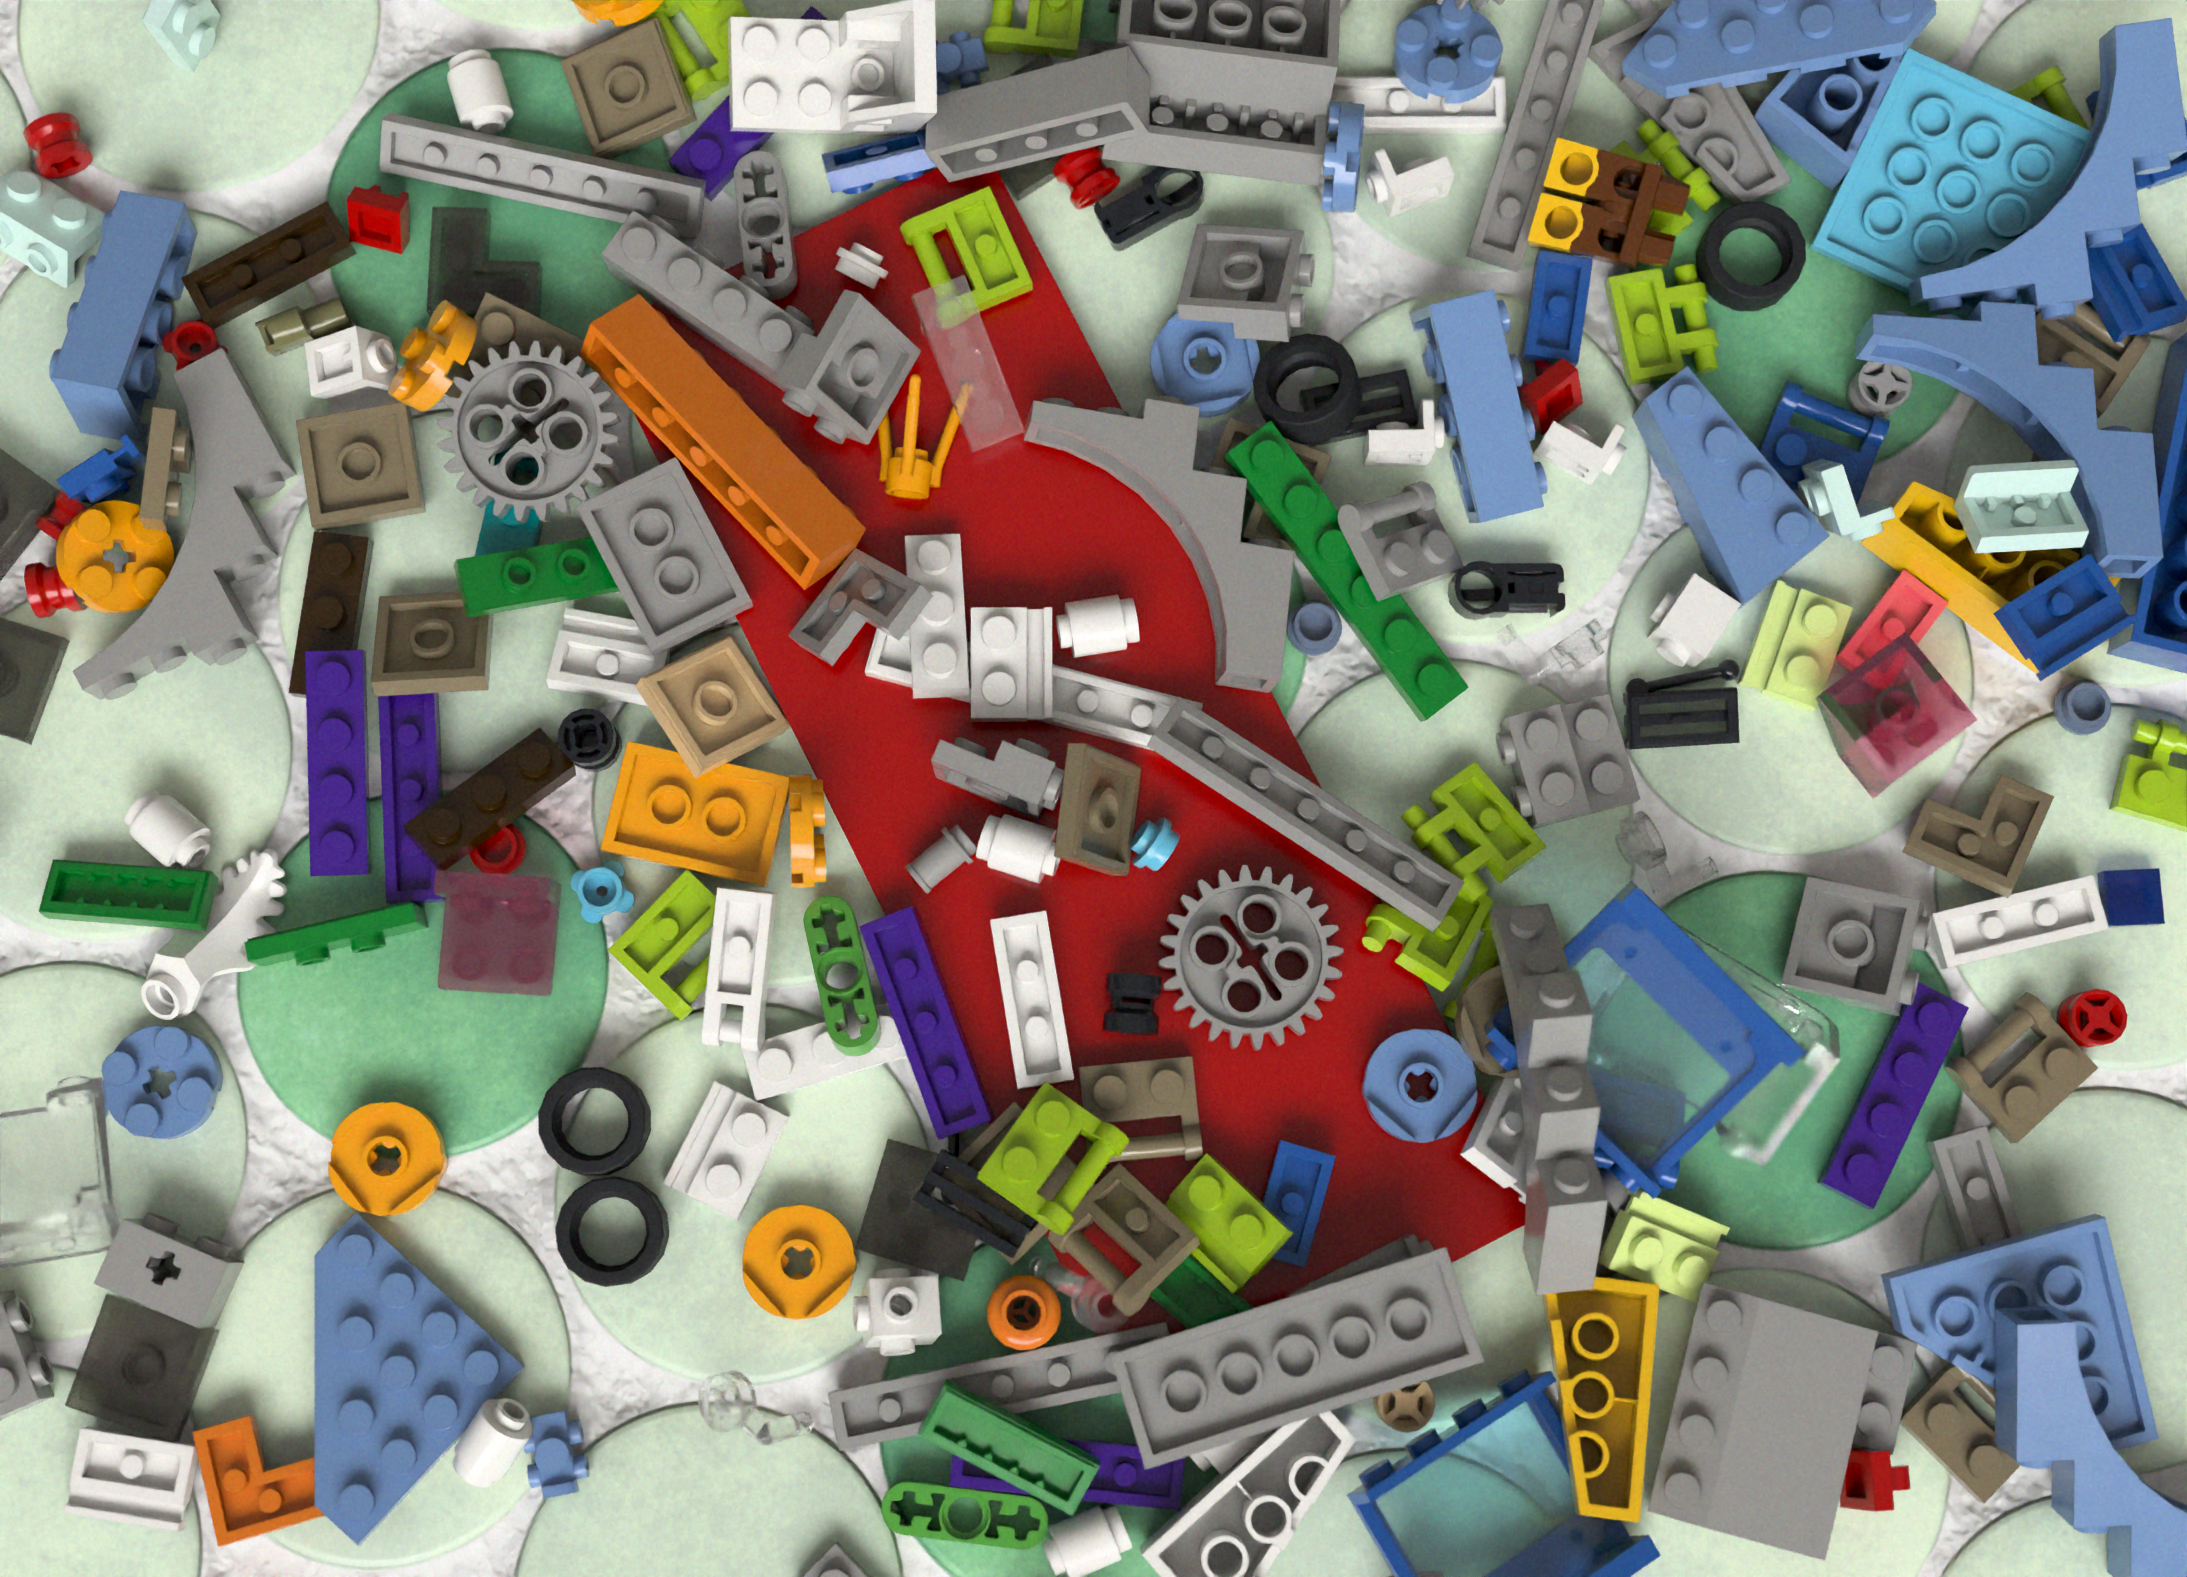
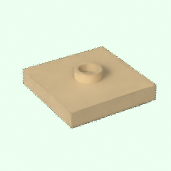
M731 635L640 678L635 686L695 779L784 734L790 726Z

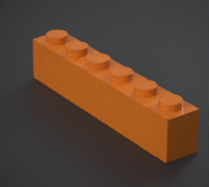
M637 294L590 323L579 356L601 376L603 381L804 590L845 562L856 548L866 530L858 521L855 513L848 506L842 504L819 480L815 471L809 466L804 465L782 442L778 433L773 428L767 426L744 403L741 395L735 389L729 387L707 364L702 354L687 344L669 325L668 320L661 312L655 310L640 294Z

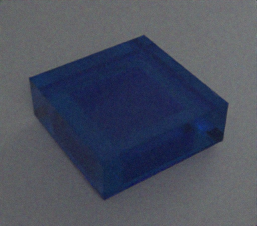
M2159 868L2110 870L2097 873L2099 896L2109 928L2165 924Z

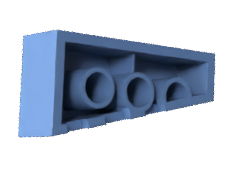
M1876 53L1846 59L1845 66L1800 74V68L1791 69L1766 97L1754 118L1767 140L1833 191L1850 169L1858 152L1857 150L1878 111L1879 104L1889 84L1896 74L1903 55L1879 59V54Z
M120 190L114 209L108 210L102 222V241L96 256L92 255L87 261L83 292L79 302H74L69 309L67 317L68 332L62 348L54 351L49 366L50 379L54 382L80 433L120 440L119 438L127 434L146 441L149 425L142 423L140 416L145 398L156 400L161 380L158 376H155L156 352L158 346H162L164 335L173 331V311L169 300L170 298L181 299L184 288L181 278L187 275L197 236L196 228L185 202Z
M1491 289L1431 304L1409 313L1414 331L1425 329L1428 339L1425 343V353L1421 356L1427 377L1431 376L1435 384H1441L1443 394L1438 396V406L1436 409L1438 415H1443L1446 436L1448 438L1456 437L1458 447L1450 450V458L1469 523H1482L1544 507L1542 495L1548 491L1547 479L1542 464L1539 461L1534 462L1529 441L1535 439V427L1529 409H1522L1517 387L1522 386L1523 377L1517 356L1515 354L1509 355L1504 333L1510 331V319L1504 301L1502 299L1496 300L1495 291Z
M1688 366L1646 397L1632 416L1662 479L1667 480L1678 503L1676 508L1684 524L1689 525L1702 551L1700 557L1709 575L1713 574L1721 591L1741 603L1738 610L1830 536Z

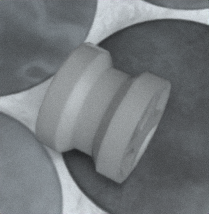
M1868 361L1849 381L1846 389L1848 404L1855 413L1870 419L1874 414L1887 418L1909 397L1912 390V377L1907 368ZM1867 386L1873 387V390L1877 393L1876 398H1874V395Z

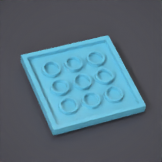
M1908 48L1857 150L1856 157L1850 169L1842 178L1808 249L1909 295L1908 285L1919 277L1964 267L2001 250L2025 233L2055 201L2078 165L2090 130ZM2019 292L2017 293L2018 300L2013 302L2015 304H2021V297ZM1983 297L1962 300L1963 308L1947 313L1966 320L1978 303L1983 301Z

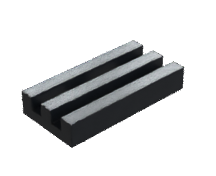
M1402 369L1359 378L1362 393L1398 386L1399 394L1361 401L1357 416L1403 407L1404 412L1351 422L1343 432L1328 441L1310 444V447L1366 436L1368 430H1376V426L1382 423L1402 422L1408 424L1409 427L1416 426L1418 417L1407 370ZM1339 382L1300 390L1299 400L1304 412L1315 410V403L1330 400L1337 392Z
M1737 687L1623 693V704L1626 705V715H1624V726L1627 727V737H1625L1626 749L1740 743ZM1725 700V709L1656 714L1639 713V705ZM1726 721V731L1656 736L1640 735V726Z
M941 1149L935 1159V1164L927 1173L925 1181L920 1190L917 1191L913 1201L1005 1255L1014 1258L1033 1226L1035 1219L1025 1213L1023 1219L1019 1221L942 1176L946 1168L949 1167L1011 1203L977 1179L980 1172L978 1168L947 1150ZM936 1187L1011 1230L1014 1232L1011 1240L1006 1239L932 1195Z

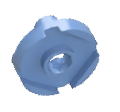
M1445 0L1441 5L1434 4L1416 10L1398 25L1394 41L1393 68L1400 82L1416 96L1427 99L1428 93L1436 96H1446L1445 103H1463L1480 96L1491 86L1500 64L1503 45L1495 27L1483 15L1473 11L1468 1L1461 10L1457 8L1455 0ZM1447 47L1457 52V58L1452 59L1447 54L1437 56L1436 53L1438 48Z
M1331 100L1328 134L1338 135L1337 138L1330 137L1329 142H1326L1323 175L1334 176V179H1324L1323 212L1354 213L1360 173V152L1363 140L1364 104Z
M1176 313L1166 322V326L1159 332L1152 345L1150 355L1152 381L1161 396L1178 397L1185 401V405L1200 407L1199 417L1219 416L1233 410L1248 399L1253 387L1254 375L1260 362L1257 341L1254 339L1235 338L1233 323L1179 319L1178 313ZM1200 349H1207L1209 357L1219 358L1220 364L1213 366L1212 373L1201 374L1199 369H1193L1189 363L1196 360L1197 351Z
M150 1026L130 1034L118 1044L113 1053L106 1057L101 1070L104 1078L103 1095L107 1108L113 1118L135 1136L157 1139H176L188 1135L201 1127L214 1111L211 1108L216 1102L217 1093L221 1091L223 1083L220 1061L209 1043L183 1028L171 1026ZM158 1068L164 1073L174 1072L176 1075V1080L169 1085L171 1094L166 1098L160 1092H151L150 1082L154 1079L153 1073Z
M1412 1029L1392 1035L1373 1051L1364 1069L1361 1092L1369 1114L1382 1130L1402 1141L1427 1143L1450 1136L1466 1123L1476 1104L1477 1080L1474 1074L1473 1061L1468 1057L1458 1041L1437 1030ZM1424 1071H1427L1433 1077L1429 1083V1087L1434 1091L1432 1098L1428 1100L1423 1096H1419L1412 1100L1407 1095L1410 1086L1405 1081L1406 1076L1410 1072L1419 1076Z

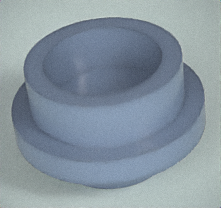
M1317 600L1306 601L1298 605L1291 612L1287 621V636L1297 651L1309 656H1320L1328 653L1337 645L1342 633V622L1337 611L1329 604Z
M2089 680L2070 682L2059 690L2054 700V714L2058 723L2066 731L2075 735H2089L2099 731L2106 725L2111 715V702L2108 694L2100 685Z

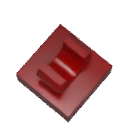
M373 185L369 189L354 186L347 198L350 241L403 254L410 241L408 220L410 215L409 194L402 191L399 197L381 193V186Z
M1564 358L1560 359L1553 366L1547 361L1537 360L1534 363L1537 378L1530 384L1523 380L1522 386L1517 387L1519 400L1524 403L1525 408L1529 409L1535 430L1541 435L1548 431L1553 421L1559 423L1583 404L1578 369Z
M1852 1447L1840 1495V1507L1872 1512L1894 1510L1893 1491L1911 1489L1909 1465L1891 1466L1889 1450Z

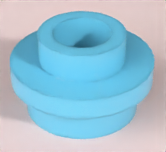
M1165 817L1160 818L1155 824L1147 820L1139 828L1129 846L1130 849L1135 851L1132 864L1138 868L1147 866L1154 872L1163 866L1174 851L1180 835L1171 829V821Z

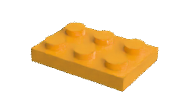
M627 741L601 850L624 857L683 870L688 869L691 872L767 888L789 799V777L725 763L695 779L678 752Z

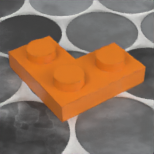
M245 1416L193 1432L218 1547H224L325 1517L315 1506V1457L268 1471L255 1416Z

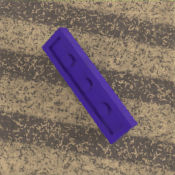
M813 6L800 18L828 20ZM728 95L668 162L671 169L678 175L706 180L705 197L712 201L734 178V169L737 162L746 154L758 151L775 132L730 131V100Z
M305 651L310 876L371 874L366 651Z
M439 693L378 696L386 903L395 905L407 901L415 904L447 902L446 871L442 874L406 835L404 824L443 797Z
M916 906L904 908L859 926L938 1140L994 1120L995 1117Z
M1918 982L1914 1002L1912 1005H1901L1899 1016H1896L1820 1175L1818 1184L1866 1209L1875 1208L1969 1007Z
M1059 1437L1100 1459V1467L1082 1500L1180 1511L1185 1457L1145 1470L1138 1445ZM953 1454L949 1486L1031 1495Z

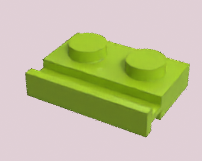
M1208 1153L1203 1156L1169 1195L1170 1199L1165 1203V1206L1194 1232L1201 1244L1191 1254L1230 1292L1236 1295L1241 1294L1247 1282L1263 1269L1294 1233L1224 1165Z

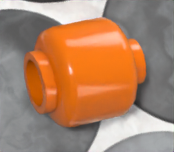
M1017 1274L1003 1280L991 1293L987 1304V1322L993 1335L1003 1345L1016 1350H1033L1046 1344L1056 1333L1061 1320V1303L1055 1289L1044 1279L1032 1274ZM1026 1300L1023 1308L1013 1309L1018 1301ZM1031 1302L1034 1304L1036 1311L1034 1318L1028 1312ZM1023 1314L1028 1322H1021L1014 1315Z

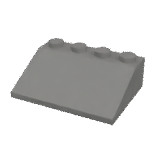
M1703 1282L1647 1511L1825 1561L1878 1331Z

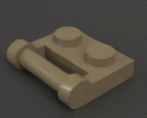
M2085 303L2075 307L2076 315L2066 317V319L2118 352L2119 354L2115 360L2055 319L2042 320L2041 312H2036L2035 321L2039 365L2050 362H2066L2072 367L2093 368L2097 418L2100 417L2148 348L2151 340L2144 335L2135 336L2133 334L2125 336L2120 342L2114 343L2094 309Z
M2028 992L2013 1004L2015 1011L1964 1058L1958 1055L1945 1067L1949 1077L2010 1143H2018L2098 1069L2093 1061L2051 1017L2048 1008L2036 996ZM2031 1028L2039 1039L1988 1086L1982 1080L1980 1074Z
M1192 1056L1079 1067L1082 1107L1101 1121L1111 1123L1180 1116L1182 1132L1129 1137V1144L1119 1157L1112 1156L1108 1163L1181 1155L1185 1156V1161L1203 1158ZM1086 1138V1148L1088 1152L1090 1147L1093 1145V1142Z
M1120 1163L1084 1196L1072 1213L1074 1222L1065 1235H1058L1051 1230L1048 1235V1241L1059 1252H1069L1113 1295V1304L1126 1316H1131L1138 1312L1147 1302L1150 1293L1201 1244L1196 1234ZM1093 1223H1096L1140 1266L1129 1278L1084 1236L1085 1230Z
M1947 1362L1903 1409L1900 1424L1978 1502L1986 1503L2020 1465L1995 1444V1433L1953 1392L1961 1382L1965 1381L1995 1410V1389Z

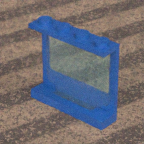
M1631 880L1563 949L1570 970L1579 971L1593 1012L1586 1065L1601 1107L1594 1151L1600 1147L1615 1161L1609 1169L1628 1190L1635 1193L1641 1187L1654 1199L1662 1192L1657 1181L1781 1061L1790 1068L1806 1052ZM1507 1002L1484 1025L1486 1036L1491 1040L1485 1048L1506 1070L1510 1071L1516 1065L1518 1066L1509 1002Z
M1523 1369L1504 1379L1497 1385L1501 1393L1486 1404L1479 1398L1458 1409L1451 1415L1455 1422L1453 1426L1440 1434L1433 1428L1412 1439L1405 1445L1409 1452L1407 1456L1393 1465L1389 1459H1385L1366 1469L1358 1476L1362 1485L1347 1494L1394 1577H1631L1661 1555L1649 1535L1630 1536L1619 1520L1575 1514L1562 1422L1543 1391L1557 1381L1551 1371L1530 1375L1527 1369Z

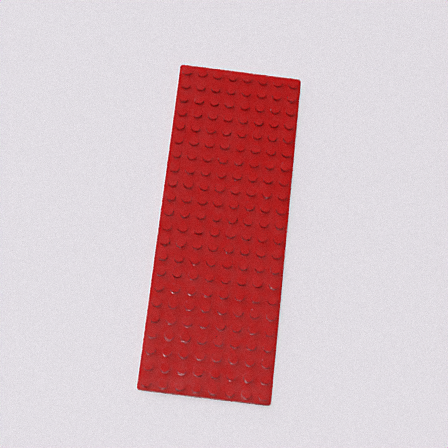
M936 168L923 174L921 177L900 185L794 236L798 272L797 284L794 290L786 297L779 300H769L782 310H785L789 305L804 313L815 324L812 330L818 336L844 289L860 293L921 350L888 409L893 457L895 456V449L903 447L907 397L909 394L910 377L917 374L921 378L915 448L927 451L928 462L930 463L961 385L965 382L971 384L972 389L942 468L940 487H930L927 499H909L885 493L886 482L879 481L881 454L878 428L868 445L848 438L844 440L843 444L826 438L814 428L818 420L817 416L814 414L811 417L805 416L793 410L782 401L785 394L783 390L655 304L651 305L666 317L669 325L691 348L696 349L702 354L707 364L729 387H732L741 395L744 403L767 426L773 428L778 433L782 442L798 459L815 471L819 480L842 504L848 506L855 513L858 521L866 528L856 546L858 550L906 576L905 536L960 534L967 642L971 643V607H1027V609L1052 607L1053 665L1203 703L1201 711L1321 788L1271 692L1265 693L1215 685V638L1208 601L1192 561L1170 527L1139 494L1104 469L1066 451L1023 440L1026 418L1033 400L1042 402L1047 398H1061L1072 402L1076 408L1093 411L1103 407L1122 409L998 171L949 182L940 170ZM990 186L1033 282V290L973 314L960 324L943 327L936 313V309L939 307L938 301L913 245L906 244L900 231V226L915 216ZM947 229L933 235L934 241L958 295L960 296L972 291V285ZM856 242L883 256L879 267L888 271L886 278H879L875 288L872 289L835 270L840 256L836 255L839 247L850 251L853 243ZM764 254L767 263V274L764 277L765 279L774 278L775 270L778 267L773 254ZM743 261L724 271L740 280L745 275ZM635 414L659 464L661 465L675 458L676 456ZM677 458L752 601L753 607L735 616L817 780H823V792L885 916L910 906H916L995 1117L994 1120L989 1121L990 1125L1015 1101L1025 1109L1041 1088V1086L1019 1090L1017 1088L990 920L1046 911L1074 1075L1073 1081L1050 1084L1052 1087L1082 1107L1079 1067L1192 1056L1203 1156L1206 1153L1213 1155L1260 1201L1263 1200L1280 1140L1336 1156L1305 1268L1271 1258L1263 1269L1243 1287L1244 1290L1239 1295L1253 1308L1287 1298L1286 1293L1406 1234H1414L1419 1243L1427 1239L1433 1250L1446 1247L1450 1261L1453 1263L1525 1225L1526 1204L1518 1200L1520 1194L1510 1186L1504 1189L1460 1155L1485 1102V1098L1477 1083L1476 1104L1466 1123L1450 1136L1427 1143L1402 1141L1389 1135L1376 1124L1368 1112L1361 1092L1364 1069L1373 1051L1384 1040L1394 1034L1412 1029L1437 1030L1452 1037L1423 980L1394 962L1403 945L1394 939H1388L1380 952H1374L1362 944V938L1368 929L1366 919L1375 905L1382 904L1378 896L1155 751L1037 720H1027V722H971V703L949 697L913 699L911 687L866 676L865 668L877 629L868 622L859 630L849 647L844 650L833 666L803 649L788 635L842 564L804 590ZM1117 594L1120 600L1133 598L1139 626V642L1128 643L1126 650L1077 658L1073 657L1071 647L1061 649L1057 633L1056 616L1065 614V603ZM956 737L969 740L987 749L986 757L991 761H994L1002 740L1016 745L1018 738H1021L1047 749L1050 752L1047 759L1056 762V767L1065 770L1068 743L1088 744L1137 764L1141 768L1133 837L1147 820L1155 824L1162 817L1171 821V829L1180 835L1179 841L1170 857L1155 872L1147 866L1138 868L1132 864L1135 851L1131 850L1129 873L1127 876L1107 875L1061 859L1055 875L1045 874L1041 883L1038 884L989 868L987 866L988 861L976 858V853L971 856L974 862L970 865L966 861L927 894L905 868L908 863L913 862L944 835L941 832L944 827L950 830L958 824L973 843L978 846L981 832L989 815L1002 818L1004 814H1008L1054 830L1058 828L1061 796L1054 811L1044 807L1038 821L936 778L931 759L939 740L954 744ZM1242 865H1247L1252 880L1258 881L1265 867H1271L1272 883L1279 885L1288 874H1292L1293 883L1290 891L1296 895L1310 886L1313 891L1306 904L1311 909L1323 904H1327L1329 907L1319 919L1321 926L1338 925L1339 928L1335 934L1326 939L1327 945L1343 948L1342 955L1328 960V965L1340 970L1342 977L1336 980H1325L1323 984L1336 995L1334 1000L1323 1001L1316 999L1314 1001L1323 1015L1321 1019L1316 1021L1303 1014L1300 1018L1304 1024V1034L1298 1036L1288 1026L1284 1027V1044L1281 1046H1277L1269 1033L1263 1034L1261 1049L1254 1051L1251 1045L1249 1035H1243L1237 1048L1230 1049L1229 1032L1222 1030L1219 1036L1213 1042L1208 1041V1032L1211 1024L1203 1021L1199 1026L1190 1029L1188 1025L1195 1011L1188 1007L1175 1012L1173 1006L1183 996L1180 989L1173 991H1164L1163 984L1175 976V971L1159 968L1158 966L1159 960L1173 956L1174 950L1160 944L1161 936L1178 934V930L1167 922L1169 914L1183 917L1187 915L1179 901L1180 897L1184 894L1199 901L1201 897L1198 893L1197 882L1202 879L1213 889L1218 888L1217 874L1222 869L1228 874L1232 882L1238 881ZM1253 904L1244 909L1243 921L1250 931L1264 933L1272 928L1273 917L1265 906ZM1226 915L1221 916L1220 923L1242 950V955L1237 960L1238 965L1242 969L1251 965L1260 976L1271 998L1275 1001L1280 1000V991L1259 966V961L1264 956L1263 951L1259 947L1249 950L1243 943L1231 919ZM1204 936L1195 944L1198 958L1206 964L1216 965L1223 962L1226 958V946L1218 937ZM1284 951L1279 953L1275 959L1276 971L1282 978L1286 980L1302 978L1305 964L1297 953ZM1131 973L1162 977L1161 996L1155 1000L1154 1012L1159 1016L1158 1035H1127L1102 1031L1103 1014L1110 1007V997L1105 992L1106 974ZM1238 982L1229 987L1228 1001L1235 1010L1250 1012L1258 1004V994L1252 985ZM1122 1000V1002L1143 1004V1001ZM1424 1071L1421 1075L1416 1076L1410 1072L1406 1076L1405 1081L1410 1086L1407 1095L1412 1100L1419 1096H1423L1428 1100L1432 1098L1434 1091L1429 1087V1083L1433 1079L1431 1074ZM1180 1116L1110 1123L1121 1130L1128 1138L1182 1132ZM1081 1134L1067 1151V1154L1077 1164L1080 1163L1087 1153L1086 1138ZM1181 1155L1110 1162L1106 1165V1169H1103L1095 1183L1100 1182L1120 1163L1165 1205L1170 1199L1169 1195L1201 1159L1185 1161V1156ZM1093 1223L1085 1230L1084 1236L1128 1278L1140 1267L1096 1223ZM1050 1230L1045 1234L1046 1237H1047V1239H1048V1235H1049ZM1050 1243L1095 1335L1166 1320L1170 1335L1188 1329L1150 1296L1138 1312L1131 1316L1124 1315L1113 1304V1295L1069 1252L1061 1253Z

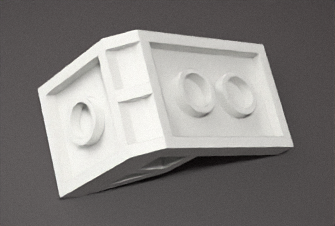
M906 0L846 11L839 21L730 17L728 20L730 131L891 136L917 132L937 114L935 0Z

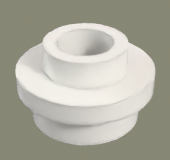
M856 242L853 243L850 251L842 247L838 248L836 255L840 256L835 270L872 289L875 288L879 278H886L888 271L879 267L883 256Z

